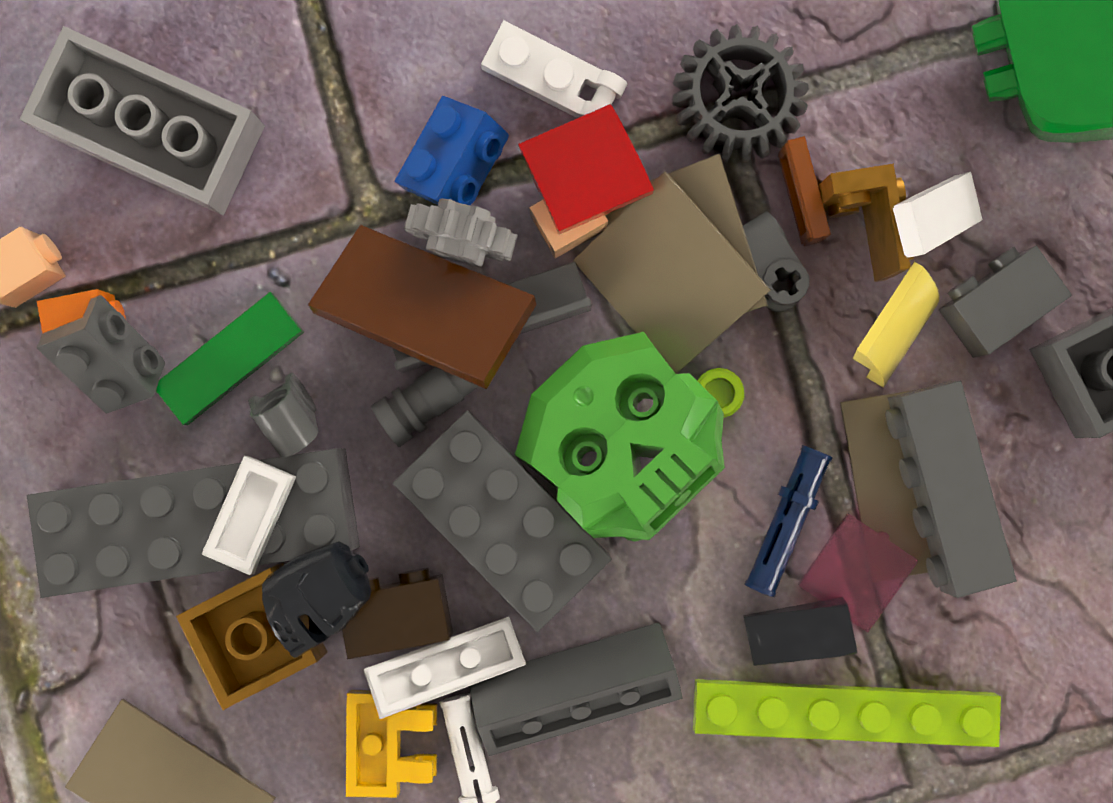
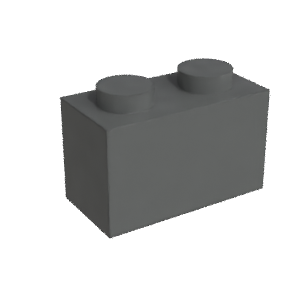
M1037 245L1022 252H1018L1015 247L1008 249L988 263L992 269L991 273L979 281L974 276H971L947 293L952 300L941 307L939 311L973 358L991 354L1072 296Z

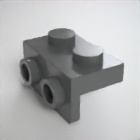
M101 295L90 299L82 318L43 333L36 347L106 414L153 397L165 366V361L158 351Z

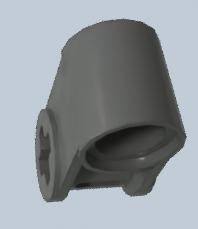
M766 211L744 224L743 228L758 276L771 289L765 295L768 304L765 307L774 312H784L792 309L806 295L809 288V275L789 245L781 226ZM778 279L781 282L789 279L793 284V287L788 292L783 290L778 293L772 286Z
M294 373L285 376V383L260 398L255 395L248 400L251 408L250 416L281 457H288L301 451L318 435L319 430L315 417L316 406L306 388Z

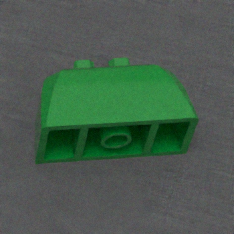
M996 0L997 15L972 26V36L978 56L1005 48L1009 65L983 72L988 101L1009 100L1018 97L1019 106L1030 132L1036 138L1043 141L1076 143L1112 140L1113 0Z

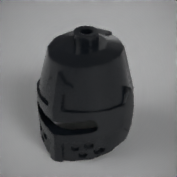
M340 541L297 556L268 575L262 584V601L268 622L275 636L294 658L301 656L327 640L330 636L346 628L348 622L357 615V612L370 599L371 587L366 574L369 568L365 559L359 554L354 555L349 546ZM308 615L309 630L300 620L299 616Z

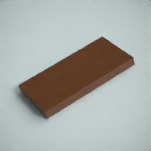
M363 225L358 227L308 303L313 314L484 389L488 388L537 305L532 294Z

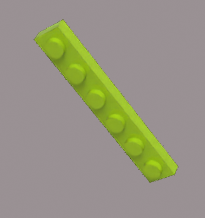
M695 679L693 730L695 734L999 747L1001 696L994 692Z

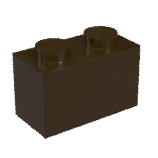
M429 568L416 569L399 573L400 582L380 586L379 577L369 578L371 587L369 601L348 622L346 628L342 630L347 660L450 640L453 628L443 574L430 576Z

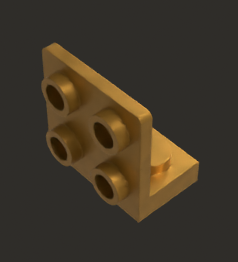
M894 163L836 172L828 175L818 187L824 210H828L830 218L860 212L859 207L862 206L875 282L885 281L910 269V260H913L914 257L907 258L904 255L893 212L894 205L906 200L905 185L901 177L896 178Z

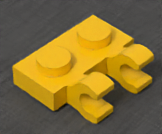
M350 690L347 693L346 797L397 798L400 793V782L418 784L433 782V776H437V754H414L400 757L401 730L433 731V726L437 725V704L423 703L380 719L370 690Z

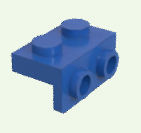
M442 95L394 182L404 190L437 205L439 199L443 198L471 206L477 198L478 192L492 166L500 157L509 134L486 112Z

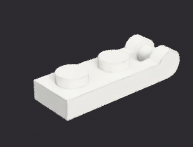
M504 20L481 63L483 71L576 118L609 104L612 105L615 98H621L628 85L617 74L601 70ZM585 84L597 90L591 101H586L579 97Z

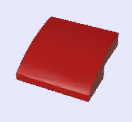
M611 104L518 144L536 188L541 193L559 235L647 197L654 192L643 164Z

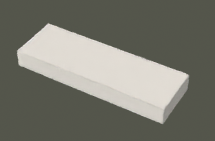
M971 172L955 175L894 205L893 208L904 255L907 258L926 254L983 220Z
M509 617L453 636L448 641L434 643L365 668L364 673L379 718L382 719L525 666L526 663Z

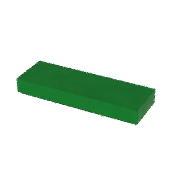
M269 292L162 377L158 382L156 392L182 425H189L302 335L304 331L278 298Z

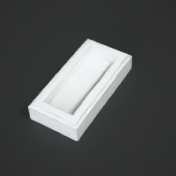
M244 456L202 555L248 575L255 574L296 476L252 457Z

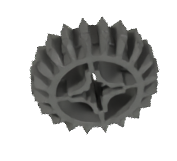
M738 24L731 27L728 40L718 29L712 31L710 45L699 39L693 46L695 56L684 55L681 60L680 66L685 72L677 73L674 77L673 85L682 91L673 95L672 105L686 108L677 115V124H694L686 138L690 142L696 141L701 135L706 138L701 150L704 154L708 155L714 145L722 147L720 153L722 162L729 160L733 149L738 150V158L741 163H747L750 160L752 147L761 159L768 157L771 153L770 144L781 149L787 142L785 132L795 134L800 127V123L795 116L803 115L808 107L799 97L804 96L808 92L809 85L803 81L795 80L803 73V64L795 63L789 65L787 63L794 53L793 46L786 47L781 52L775 49L779 39L777 33L771 34L766 42L758 40L760 36L758 25L752 27L747 38L742 37V31ZM729 60L748 61L757 66L750 70H743L737 68ZM706 72L713 77L712 85L719 93V99L709 111L706 110L700 92L701 78ZM769 79H772L778 94V108L775 118L766 110L768 104L761 92V89H763ZM754 83L747 99L740 97L737 100L733 99L726 105L733 90L740 92L743 89L746 90ZM737 118L744 121L749 127L754 125L757 129L747 131L734 130L723 126L722 123L728 119Z

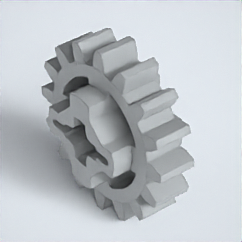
M443 198L439 199L438 206L431 205L428 207L417 203V205L411 204L404 226L405 232L413 234L414 237L428 240L426 249L431 250L432 254L476 267H482L484 259L489 258L498 261H511L518 236L511 233L510 229L496 226L497 223H494L496 218L490 216V211L478 206H470Z

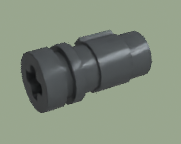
M433 367L415 379L414 383L404 390L400 387L391 392L393 395L391 399L385 396L371 405V409L392 441L398 447H401L413 438L412 432L417 430V432L421 433L426 430L427 426L425 423L436 416H441L463 401L466 395L480 386Z

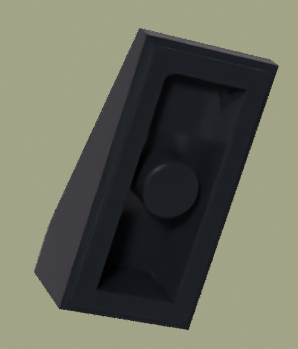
M843 597L743 615L754 666L833 658L858 653L849 607Z

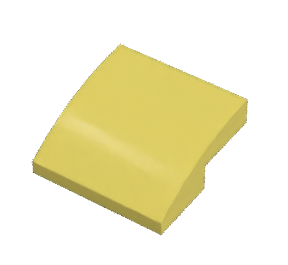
M915 261L857 348L853 357L854 360L870 369L866 378L883 388L939 303V293L935 282L927 270Z

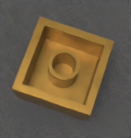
M283 563L273 566L176 616L222 710L318 662L328 653L322 642L301 656L294 658L275 636L263 605L262 584L268 575L284 566ZM308 615L299 616L300 620L309 630Z

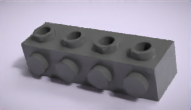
M962 381L943 382L888 397L890 409L886 410L885 413L886 422L891 436L895 440L899 439L904 458L899 460V469L904 484L908 489L912 488L918 508L913 509V520L919 535L927 539L931 557L926 559V566L933 585L936 588L940 587L941 592L955 598H960L1017 582Z

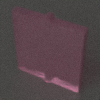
M847 513L798 585L821 601L843 597L848 604L851 621L866 632H869L916 566L918 560L890 542L889 535L886 532L880 531L877 533Z

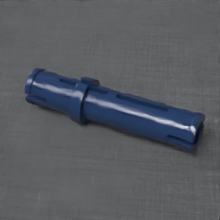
M804 445L800 449V455L787 486L781 485L777 495L782 496L764 537L750 575L744 583L747 587L770 597L776 596V590L790 556L794 551L795 544L810 509L816 510L819 501L815 500V496L828 465L833 457Z

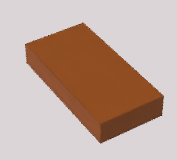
M803 136L787 140L779 151L778 158L801 245L803 244L805 247L821 243L831 235L806 138Z

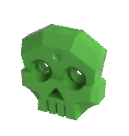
M645 332L581 346L531 394L515 456L558 489L557 501L593 538L624 537L634 542L642 539L650 540L725 468L722 448L724 413L718 401L689 373L675 374ZM643 399L653 400L650 410L646 412L637 411L640 401ZM591 451L596 452V461L590 466H583V456ZM640 457L654 458L647 466L641 469Z

